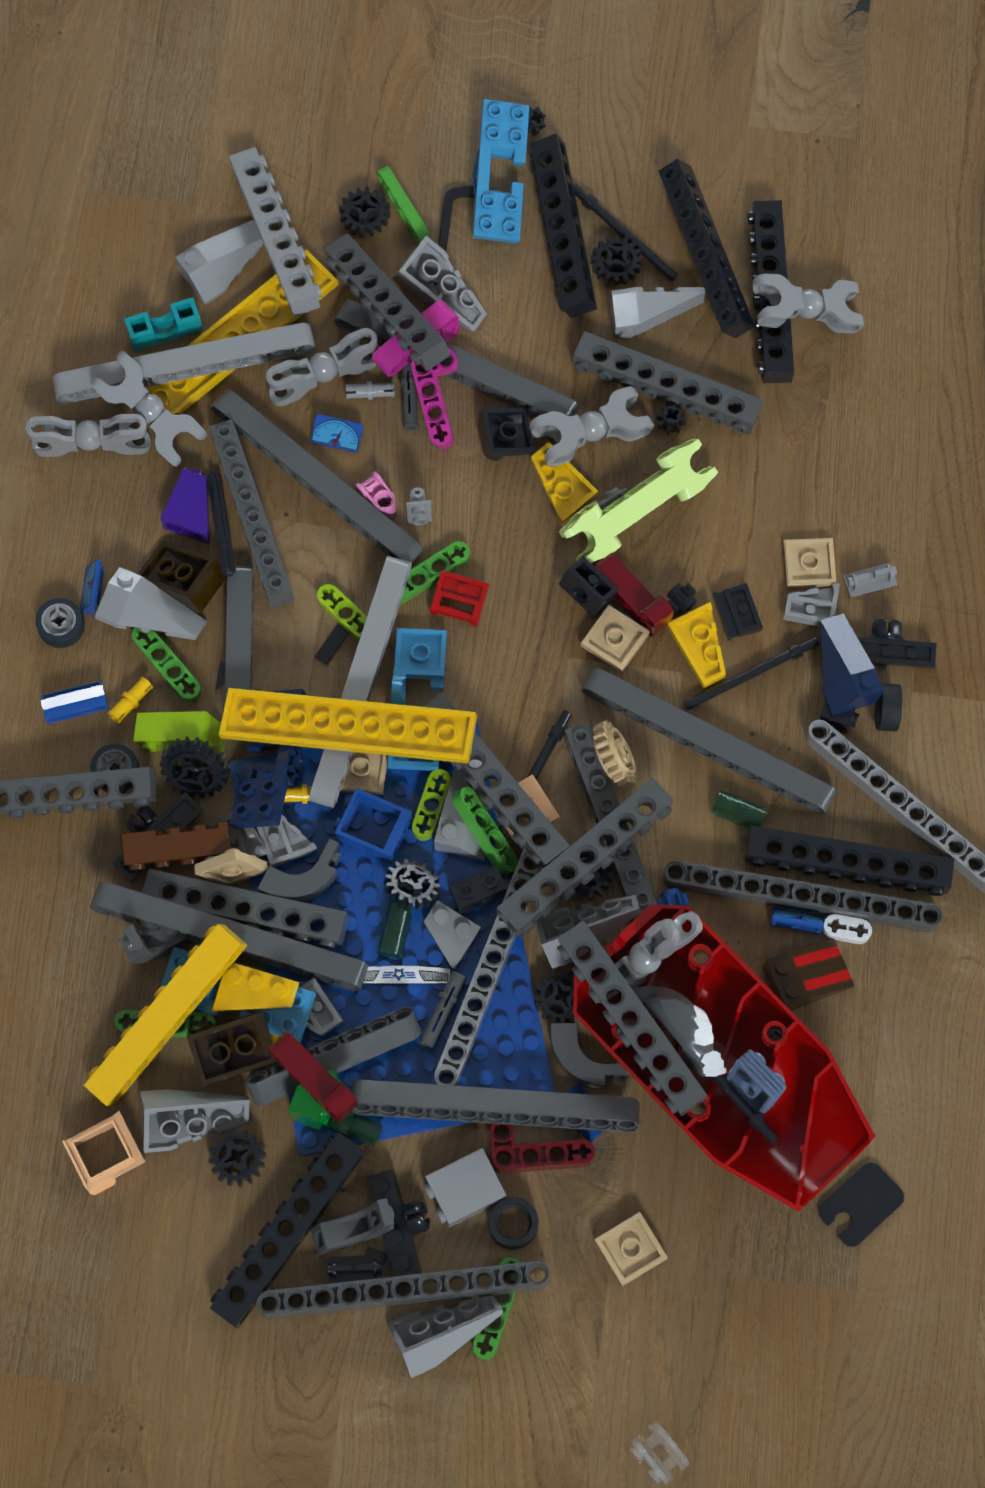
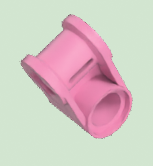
M377 472L371 473V477L361 484H355L357 493L389 519L395 516L397 512L395 496ZM384 502L390 503L387 507L380 506Z

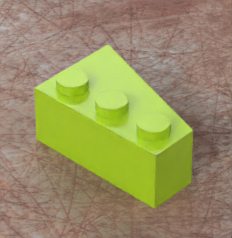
M207 711L137 713L133 742L142 747L143 751L157 752L167 749L168 744H174L177 738L184 742L186 736L191 741L199 737L201 743L209 740L210 747L217 745L218 749L216 752L220 753L224 752L225 739H221L219 736L221 723Z

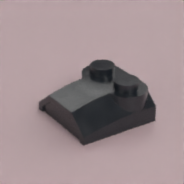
M527 408L481 409L479 412L478 430L482 451L488 459L498 461L504 456L526 455L536 452L529 429Z

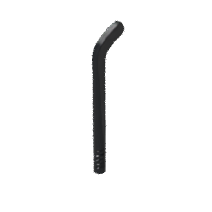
M473 186L455 187L448 190L445 194L438 246L445 252H447L453 202L459 198L475 197L473 195Z

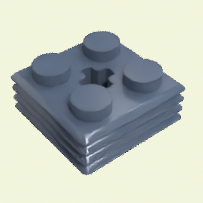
M748 1050L737 1059L725 1076L726 1080L756 1113L760 1112L762 1115L773 1107L786 1089L784 1078L778 1072H773L766 1065V1061L760 1053H754L752 1050Z

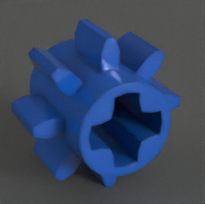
M678 888L660 893L661 899L657 900V905H689L686 892L680 894Z

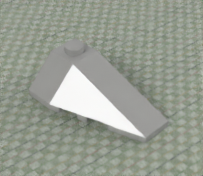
M251 220L195 244L175 257L179 273L204 305L226 292L236 275H240L245 264L257 254L264 244L254 220Z
M425 236L393 276L392 280L429 306L439 300H443L459 317V325L473 333L487 313L473 292L467 288L461 279L462 276L459 271L454 269L448 260L449 256Z
M121 567L118 568L108 582L95 615V619L116 628L136 627L141 628V632L149 633L150 630L164 632L166 636L196 640L207 624V621L144 577Z
M475 759L470 761L469 765L477 768L482 765V762ZM454 768L439 820L434 848L437 851L485 861L486 854L452 803L454 791L465 786L470 787L465 781L466 775L461 769L457 771ZM477 788L474 789L475 793L481 800L480 797L482 796V794L477 790ZM476 815V821L481 826L480 817Z
M636 895L606 900L601 906L592 907L590 903L583 904L579 910L569 911L568 907L560 908L546 918L540 917L537 920L541 945L551 968L566 966L572 962L570 958L565 961L558 951L557 947L560 946L558 937L584 920L600 943L641 913ZM580 949L577 952V958H580L582 955L588 952L589 949Z
M491 1294L463 1300L456 1307L445 1308V1305L436 1306V1311L421 1314L420 1310L413 1311L387 1322V1326L401 1359L412 1378L438 1366L502 1315L503 1311L495 1296Z

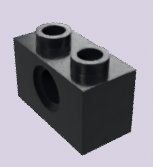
M584 556L567 569L558 584L593 618L611 603L618 592V589Z
M496 865L449 886L450 896L458 913L461 915L505 897L507 887Z

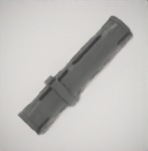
M410 362L402 368L400 387L403 390V428L406 431H415L419 429L417 388Z
M452 971L444 991H440L438 995L440 999L421 1039L418 1041L420 1044L431 1049L434 1048L453 1006L458 1004V995L464 982L467 980L465 976ZM453 988L454 991H453V993H452V995H451V997H450V999H449V1001H448L446 1007H444V1004H445V1002H446V1000H447V998H448V996H449V993H450L451 989ZM442 1013L434 1032H432L439 1014Z

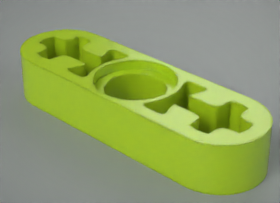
M326 584L321 586L317 591L319 605L359 641L362 632L358 633L359 628L354 622L357 619L358 624L364 627L367 616L334 585ZM325 593L328 595L333 593V600L337 603L335 608L334 603L330 599L324 601ZM345 607L353 611L352 616L347 619L339 616V611Z
M443 769L434 770L430 773L412 823L413 835L421 841L429 840L434 836L451 782L449 773ZM439 777H444V782L446 784L440 785V788L438 790L439 794H437L434 792L436 788V782L433 780H438ZM428 799H435L438 801L439 807L434 811H429L425 808L424 804ZM425 816L429 817L428 828L430 831L425 830L423 834L420 833V829L417 826H422Z

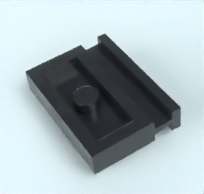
M747 583L712 594L728 640L762 631L763 626Z

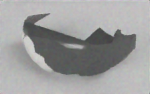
M652 986L632 988L647 1011L650 1009L683 1047L679 1056L688 1068L703 1077L718 1076L726 1073L727 1069L724 1065V1060L721 1059V1054L718 1050L713 1049L712 1025L704 1010L693 1005L686 997H683V994L672 989Z

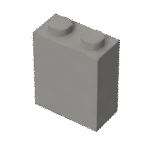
M483 1148L425 1176L427 1184L423 1185L429 1199L435 1198L439 1206L435 1211L442 1224L447 1222L449 1228L506 1198V1194Z

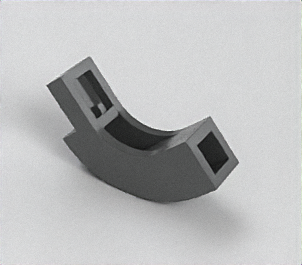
M329 839L316 865L305 873L292 875L269 866L258 887L259 893L299 902H307L322 895L338 877L337 869L331 866H336L341 858L342 852H340L339 842Z
M133 924L123 928L126 936L119 939L129 960L136 964L160 959L171 954L173 947L182 949L192 943L191 941L152 929L138 930Z
M551 1023V1047L555 1060L562 1071L572 1080L589 1088L604 1090L605 1079H610L611 1083L626 1082L625 1079H630L631 1075L620 1063H596L582 1053L578 1045L577 1023Z
M387 1198L375 1201L362 1211L339 1219L319 1223L312 1228L311 1233L317 1254L322 1255L345 1249L393 1230L394 1211L388 1204Z

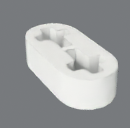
M832 914L825 919L822 931L829 939L863 944L869 940L872 934V927L864 919ZM833 921H836L838 927H842L845 929H838L837 932L834 933L832 932V928L828 927V925H831ZM858 926H862V930L867 932V934L864 933L862 937H858L857 932L850 931L849 929L856 930Z

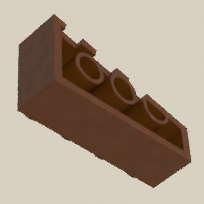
M227 822L218 823V826L213 827L204 824L189 827V829L170 828L163 830V832L153 830L120 835L123 867L129 866V871L145 869V864H155V868L170 867V862L180 861L181 865L196 864V859L218 856L230 849Z

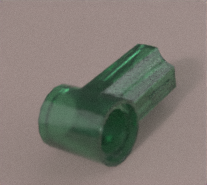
M352 1111L340 1123H337L331 1117L326 1126L335 1133L339 1132L345 1137L350 1136L372 1147L377 1143L383 1130V1125Z

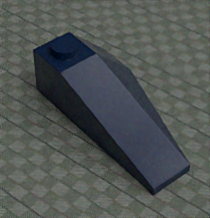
M844 613L820 620L823 696L831 716L879 703L884 689L872 662Z

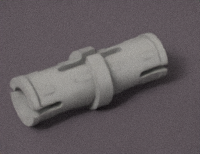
M367 381V384H346V400L355 398L373 400L374 397H395L394 390H386L394 389V382L372 383V381Z

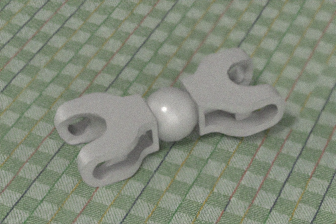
M760 274L752 280L754 293L765 296L771 306L762 309L757 315L759 326L778 328L786 319H794L799 315L805 319L815 318V321H822L835 333H856L864 327L862 314L852 312L845 302L852 300L859 293L857 282L839 280L830 289H822L820 292H817L810 288L802 290L801 287L792 285L788 279L779 274Z
M363 328L348 334L337 345L330 347L329 353H316L311 357L310 361L307 358L298 361L286 360L272 366L266 373V380L270 386V400L276 406H285L301 399L309 390L317 387V381L321 383L330 382L337 373L339 377L346 374L357 375L376 367L377 364L372 359L369 361L363 360L366 355H373L376 351L378 344L376 333L369 328ZM364 337L371 339V342L361 346L359 343ZM276 374L283 375L278 381L273 379ZM287 390L284 397L276 396L278 391Z
M120 351L117 354V360L125 370L124 381L118 386H110L102 379L94 378L90 382L91 386L108 403L127 404L131 409L134 408V414L143 416L146 424L150 425L149 427L155 432L156 450L173 466L178 467L181 464V457L173 448L175 436L180 432H189L197 439L205 440L208 435L190 415H174L167 409L165 410L161 398L155 394H150L144 387V376L140 365L126 352Z
M630 386L614 391L609 397L608 403L599 407L598 412L588 411L581 415L580 418L578 414L566 416L557 411H551L534 418L529 425L533 436H549L557 442L556 445L550 447L546 452L545 461L547 465L555 467L570 462L577 448L584 446L586 441H598L604 435L606 438L618 437L628 442L649 435L655 427L652 419L649 416L635 417L626 410L634 406L639 394L635 387Z
M119 414L110 419L100 420V424L95 421L86 420L78 425L75 420H63L54 416H37L30 418L25 427L28 437L32 440V448L35 454L40 457L63 456L68 452L78 451V447L86 451H93L100 446L103 451H115L124 455H138L147 453L152 444L151 438L146 431V421L139 414ZM132 423L140 424L138 429H133L129 426ZM37 425L45 428L44 432L35 433L32 430ZM141 438L145 440L144 444L140 446L133 444V440ZM42 442L49 444V446L40 448L39 444Z
M689 911L679 915L674 920L664 919L658 921L644 934L645 937L633 945L629 955L622 957L615 963V966L630 987H640L647 980L646 977L659 968L662 959L668 958L672 953L691 942L703 928L701 919L695 912ZM687 919L692 924L690 932H685L682 928V924ZM602 971L594 981H604L607 976L606 972ZM613 991L609 993L607 1001L614 998L619 992Z

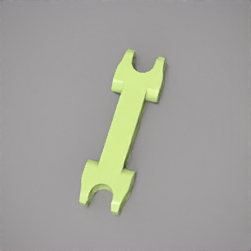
M693 438L662 453L656 459L661 468L659 471L601 510L596 502L574 514L570 521L561 528L559 533L562 538L565 537L566 539L573 537L579 532L586 534L588 545L575 560L578 561L584 556L590 563L605 558L611 552L613 553L621 547L622 544L617 537L619 533L676 494L682 502L702 491L717 475L718 471L715 467L711 466L703 468L696 473L691 469L690 458L701 447L700 440Z

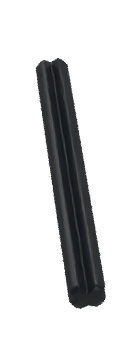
M212 471L207 476L221 573L223 576L228 575L230 577L236 572L222 477L219 472Z

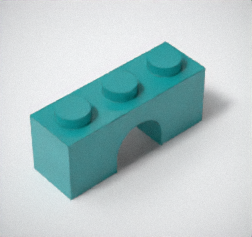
M193 297L170 304L171 310L162 317L151 318L147 312L125 318L124 321L134 352L203 331Z

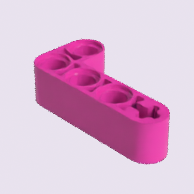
M443 300L435 302L421 314L441 335L445 342L452 340L460 330L459 317ZM396 336L390 338L372 355V360L388 377L395 375L412 361L409 356L410 352L408 350L404 352L401 349Z
M449 349L450 356H452V362L448 366H442L440 362L430 370L419 373V365L417 366L413 361L411 362V370L430 439L436 447L442 450L450 448L455 441L439 377L451 374L458 369L459 360L451 349ZM430 385L435 386L433 395H424L426 387ZM439 408L442 410L439 418H430V414L434 409ZM438 426H441L442 431L447 435L444 437L443 442L437 439L440 437Z

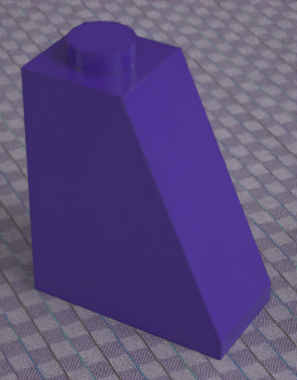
M183 468L161 516L163 529L209 544L210 518L207 478L201 471L196 469L190 471Z

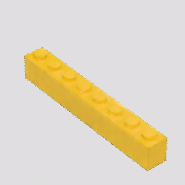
M213 925L204 934L206 939L200 946L196 945L187 955L189 958L183 966H178L170 976L172 980L167 986L163 985L157 990L152 1004L145 1006L138 1013L137 1022L123 1031L120 1036L122 1040L116 1047L112 1046L104 1054L103 1058L105 1060L99 1067H94L87 1075L88 1081L84 1086L104 1105L115 1106L248 946L226 925Z

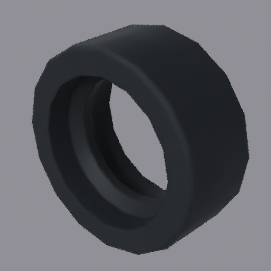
M881 683L884 691L879 703H875V726L878 731L897 732L902 717V688L899 684Z
M508 1197L500 1200L489 1213L488 1228L490 1236L496 1244L505 1249L517 1250L526 1247L533 1241L537 1234L539 1220L537 1212L531 1203L523 1198ZM512 1207L524 1211L529 1220L527 1232L517 1239H509L503 1236L497 1225L500 1214Z

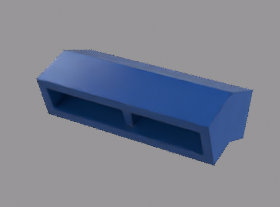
M102 680L40 696L47 724L109 709Z

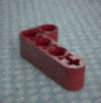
M611 552L605 558L599 559L593 564L618 589L614 599L638 624L650 631L649 636H655L672 621L674 611L670 603L663 596H658L655 599L615 554Z
M288 1031L283 1033L267 1049L274 1059L337 1123H340L358 1105L357 1098L343 1083H339Z
M492 1124L490 1127L492 1164L494 1169L500 1173L583 1168L589 1166L594 1160L595 1148L588 1140L515 1144L513 1125ZM504 1127L509 1131V1135L505 1139H499L495 1136L494 1132L497 1128ZM568 1148H572L571 1154L579 1153L580 1148H585V1152L589 1153L586 1159H581V1155L576 1154L572 1155V1161H568ZM557 1149L562 1151L564 1158L558 1162L553 1161L549 1153ZM528 1151H532L537 1155L538 1159L534 1163H527L523 1160V1155ZM506 1153L511 1157V1162L508 1165H500L496 1160L497 1156Z

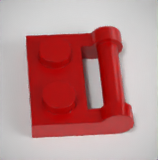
M442 570L430 608V614L449 616L470 622L471 626L478 627L490 584ZM442 598L475 606L473 613L442 605Z

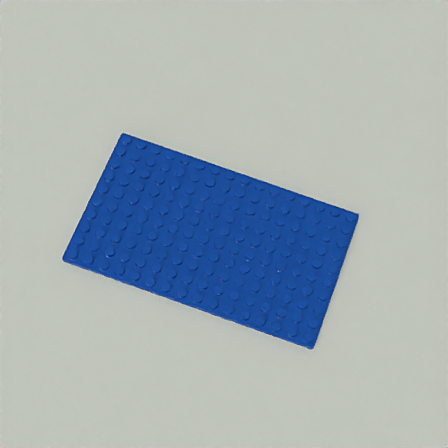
M476 721L475 732L481 738L478 722ZM301 748L304 772L302 776L295 778L293 786L288 787H302V784H307V786L313 785L324 749ZM278 752L235 760L230 763L235 797L242 767H254L258 771L256 778L273 777ZM439 761V769L447 771L452 779L454 772L452 764L447 761ZM387 765L383 797L379 798L412 811L414 820L428 777L432 771L388 769ZM439 777L438 780H433L436 782V788L434 792L437 794H439L438 790L440 788V785L446 784L444 782V777ZM490 779L485 781L488 787H491ZM340 792L335 808L307 801V804H302V802H284L282 815L287 818L289 823L298 828L301 834L311 843L313 842L316 845L318 852L273 868L292 875L309 871L318 862L329 839L339 842L340 852H342L338 864L331 866L337 869L338 877L335 882L322 895L304 903L347 912L350 919L343 946H335L334 949L321 947L319 945L320 942L311 940L309 945L361 960L367 963L368 967L424 966L450 969V977L452 971L467 978L458 995V1004L453 1006L433 1049L420 1044L418 1041L421 1039L440 999L438 995L440 991H444L447 983H363L361 991H351L318 981L344 1022L324 1036L306 1027L300 1044L305 1049H308L397 1009L411 1007L421 1029L420 1036L408 1043L339 1072V1080L351 1092L352 1084L358 1080L435 1084L434 1075L496 920L497 907L502 904L504 897L462 915L480 926L481 931L455 970L449 966L442 951H440L434 938L425 927L424 920L437 901L458 913L450 896L449 886L493 867L487 856L485 861H480L435 850L434 840L437 828L431 839L421 841L413 835L412 820L391 864L336 840L335 831L333 830L334 824L338 816L343 817L346 810L344 804L348 795H353L354 793ZM428 799L424 806L427 810L434 811L439 807V803L435 799ZM361 803L347 834L384 849L397 818ZM493 808L488 809V813L499 828L496 812ZM425 816L423 825L417 826L420 829V833L423 834L425 830L430 831L428 828L429 817ZM490 836V843L495 847V841ZM267 855L259 857V859L267 861L269 868L270 864ZM405 858L409 863H413V860L417 859L419 865L424 862L427 863L426 869H435L433 876H439L438 884H440V889L435 902L431 901L428 908L422 904L419 911H417L415 906H411L410 910H407L405 904L398 907L396 899L389 900L390 893L384 892L386 885L383 883L388 868H393L396 861L402 865ZM265 873L250 878L252 891L259 893L258 887ZM510 874L501 875L508 890L511 882ZM275 911L266 912L263 920H272L275 916ZM291 917L288 921V926L297 925L300 917ZM321 921L315 923L313 931H321L325 923ZM502 930L496 936L500 940H507L510 934ZM522 933L514 941L458 1086L555 1092L539 1013L536 1011L537 1003L534 1001L535 994ZM285 935V937L290 938V939H293V940H294V938H295V937H293V936ZM491 954L487 957V961L491 964H496L501 960L497 954ZM265 964L267 973L300 982L298 987L303 986L312 979ZM486 977L479 979L477 982L483 988L490 986L492 983ZM453 988L451 989V991H450V993H449V996H448V998H447V1000H446V1002H445V1004H444V1007H446V1005H447V1003H448V1001H449V999H450V997H451V995H452V993H453V991H454ZM473 1001L469 1003L468 1008L476 1012L482 1008V1004L478 1001ZM442 1013L439 1014L432 1032H434ZM463 1025L458 1030L464 1036L470 1035L473 1031L469 1025ZM453 1049L449 1053V1057L453 1060H458L463 1056V1052L459 1049ZM444 1073L440 1076L439 1080L443 1084H450L454 1077L450 1073ZM295 1092L289 1094L290 1104ZM352 1111L340 1123H337L331 1117L328 1126L323 1125L321 1131L293 1121L298 1151L302 1156L324 1152L323 1146L331 1135L335 1137L338 1132L354 1144L362 1145L472 1123L355 1114Z

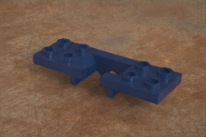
M303 689L272 691L276 693L307 695ZM248 741L246 748L250 753L279 749L273 777L256 778L258 771L254 767H242L230 825L234 829L279 826L287 787L293 786L295 778L302 776L304 772L301 747Z

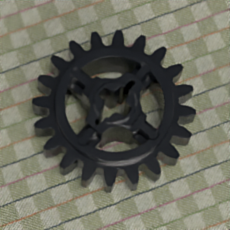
M188 736L185 737L184 742L177 738L174 744L169 743L167 749H164L159 764L162 767L161 775H167L165 782H173V790L180 788L181 794L189 792L192 798L195 797V794H199L201 798H204L206 792L210 796H214L215 791L221 792L223 786L227 784L231 769L228 768L229 760H223L225 752H216L218 749L217 745L210 747L209 740L201 743L199 737L191 741ZM179 759L182 761L181 766H179L177 760ZM209 769L212 770V775H209Z

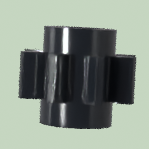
M529 105L528 133L531 132L533 136L540 133V130L546 127L544 124L546 115L539 110V107L532 109Z
M675 403L673 406L668 407L663 405V413H657L656 417L660 421L658 429L663 428L667 435L675 431L679 434L680 425L686 426L687 419L683 418L685 410H680L676 407Z
M678 583L667 594V597L670 599L668 602L675 613L678 610L686 613L697 602V599L694 597L696 590L689 583L685 586Z

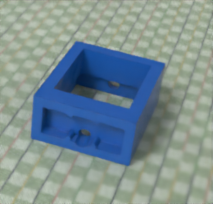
M356 788L354 794H349L345 801L344 808L346 810L343 817L338 816L334 824L333 830L335 831L336 840L392 864L413 820L412 811ZM361 803L397 818L384 849L347 834Z

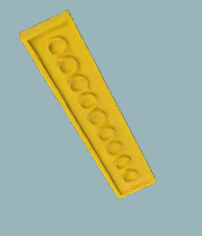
M306 249L304 251L306 259L303 261L305 265L310 264L314 278L311 279L312 283H318L322 297L318 298L320 301L338 286V280ZM275 274L188 346L288 326L301 315L293 317ZM235 369L145 388L150 394H155L161 398L165 410L167 409L174 415H180Z
M228 688L219 736L221 739L469 764L477 714L470 711Z

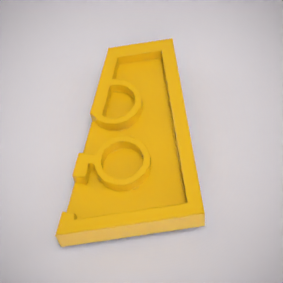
M548 442L531 456V462L561 524L564 525L574 514L598 496V490L570 462L555 467L548 466L545 456L547 450L553 446Z
M711 602L668 623L667 628L703 688L725 678L726 672L717 638Z
M233 963L222 976L212 1011L292 1008L300 982Z

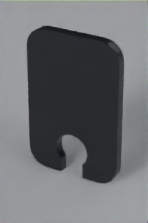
M872 1162L867 1163L821 1205L819 1217L829 1226L834 1222L837 1214L847 1213L852 1218L851 1228L843 1231L837 1237L846 1246L856 1247L903 1203L904 1193L879 1165Z

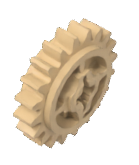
M607 720L594 725L592 731L594 733L595 751L607 775L614 783L617 782L618 787H622V789L635 784L637 779L634 774L636 773L635 762L622 734L615 727H612L611 722L608 723Z

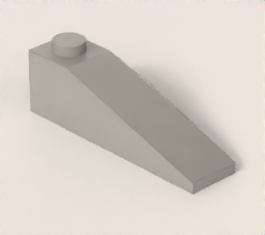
M633 287L611 291L609 314L614 338H632L704 302L705 288L678 287L672 292H666L663 287H656L654 291H643V287Z
M170 1089L140 1091L139 1114L143 1153L171 1151L179 1148L178 1144L193 1139V1142L201 1140V1136L214 1131L220 1133L249 1122V1097Z

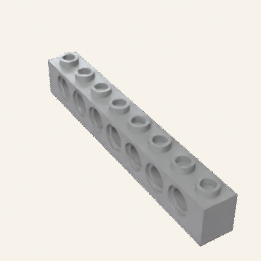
M256 147L229 156L233 172L293 317L320 308L318 299L322 297L318 283H312L311 279L314 278L310 264H304L303 260L306 259L302 246L297 247L296 241H299L294 227L289 228L290 217L286 209H281L280 205L283 204L279 191L274 192L273 190L275 182L271 172L266 173L265 171L268 166L264 155H259Z

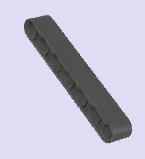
M235 566L236 572L233 573V576L229 577L227 575L225 702L228 688L252 690L253 566Z
M403 1007L306 1050L328 1072L333 1070L339 1073L416 1039L420 1036L421 1029L411 1007ZM278 1062L251 1073L245 1079L254 1103L259 1106L295 1092L297 1086L300 1085Z

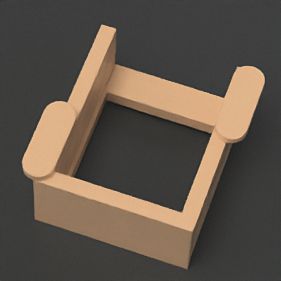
M120 1111L85 1131L62 1141L84 1187L91 1195H97L114 1186L116 1183L115 1178L146 1162ZM114 1127L129 1158L90 1177L76 1146Z

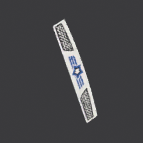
M424 966L368 967L363 983H447L450 979V969Z

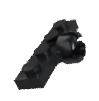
M877 619L872 624V634L870 637H857L872 664L935 668L937 643L907 641L903 639L902 623L898 620L891 619V622L888 623V632H886L887 619Z
M184 792L163 814H156L149 806L140 807L136 810V814L144 824L132 814L126 822V826L131 833L153 830L163 832V830L170 828L185 829L203 809ZM122 855L112 863L129 882L144 870L129 871V866L123 867Z
M392 1169L366 1177L373 1203L387 1198L388 1204L394 1211V1229L382 1235L393 1277L422 1273L414 1245V1237L419 1233L428 1231L430 1228V1218L418 1217L428 1213L425 1205L420 1201L404 1204L395 1172Z

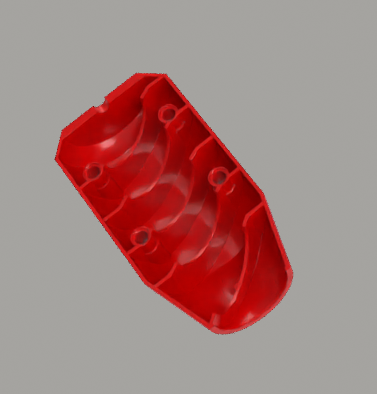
M650 905L604 950L615 964L622 957L629 955L633 945L640 942L645 937V932L656 922L664 919L674 920L679 915L693 910L688 905ZM688 919L682 924L685 932H690L692 928L691 921ZM702 919L703 928L701 932L691 942L672 953L668 958L662 959L659 968L646 977L645 983L641 986L664 987L683 994V997H686L693 1005L705 1011L712 1025L713 1049L718 1050L721 1054V1059L724 1060V1065L727 1069L726 1073L722 1074L724 1077L737 1059L748 1050H752L754 1053H760L764 1057L766 1065L773 1072H778L784 1078L785 1091L773 1107L763 1114L766 1119L765 1123L779 1137L772 1145L758 1130H754L747 1123L749 1120L709 1076L703 1077L690 1068L688 1069L707 1094V1099L701 1102L705 1105V1111L699 1115L692 1113L691 1110L683 1116H680L678 1112L673 1114L664 1102L668 1097L662 1089L657 1092L648 1079L652 1076L646 1067L642 1070L633 1058L637 1054L631 1045L626 1048L616 1032L619 1028L616 1023L611 1026L602 1012L606 1009L602 1003L595 1004L587 992L589 990L587 982L585 980L580 982L575 975L573 1015L715 1164L797 1212L818 1195L876 1137L830 1050ZM697 954H706L708 960L703 964H698L693 960ZM596 970L592 974V979L594 980L603 970ZM619 993L611 1000H608V1002L611 1004L619 1003L621 1001L619 999L621 994ZM648 1009L649 1014L679 1055L683 1047ZM627 1013L623 1016L622 1022L627 1026H632L637 1022V1016L633 1013ZM771 1029H779L782 1032V1037L777 1041L769 1039L767 1032ZM642 1035L638 1039V1045L642 1048H648L653 1043V1039L649 1035ZM657 1057L653 1062V1066L657 1070H664L669 1062L665 1057ZM673 1079L668 1087L672 1092H680L684 1088V1083L680 1079Z

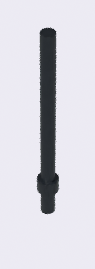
M576 183L573 185L575 196L582 201V205L588 211L592 210L623 239L628 237L629 244L636 242L635 249H641V255L669 280L674 281L678 274L598 204V199L592 194H587Z
M814 636L800 644L795 643L787 647L786 651L683 701V704L687 710H690L790 659L796 660L802 657L804 652L819 646V641Z
M563 710L556 725H552L547 734L548 739L527 777L533 775L536 780L539 777L555 745L562 740L565 734L564 729L572 716L569 711ZM500 825L499 830L506 837L508 831Z
M722 1074L709 1076L749 1120L747 1123L754 1130H758L771 1145L779 1139L774 1131L765 1123L766 1119L760 1112L756 1113Z

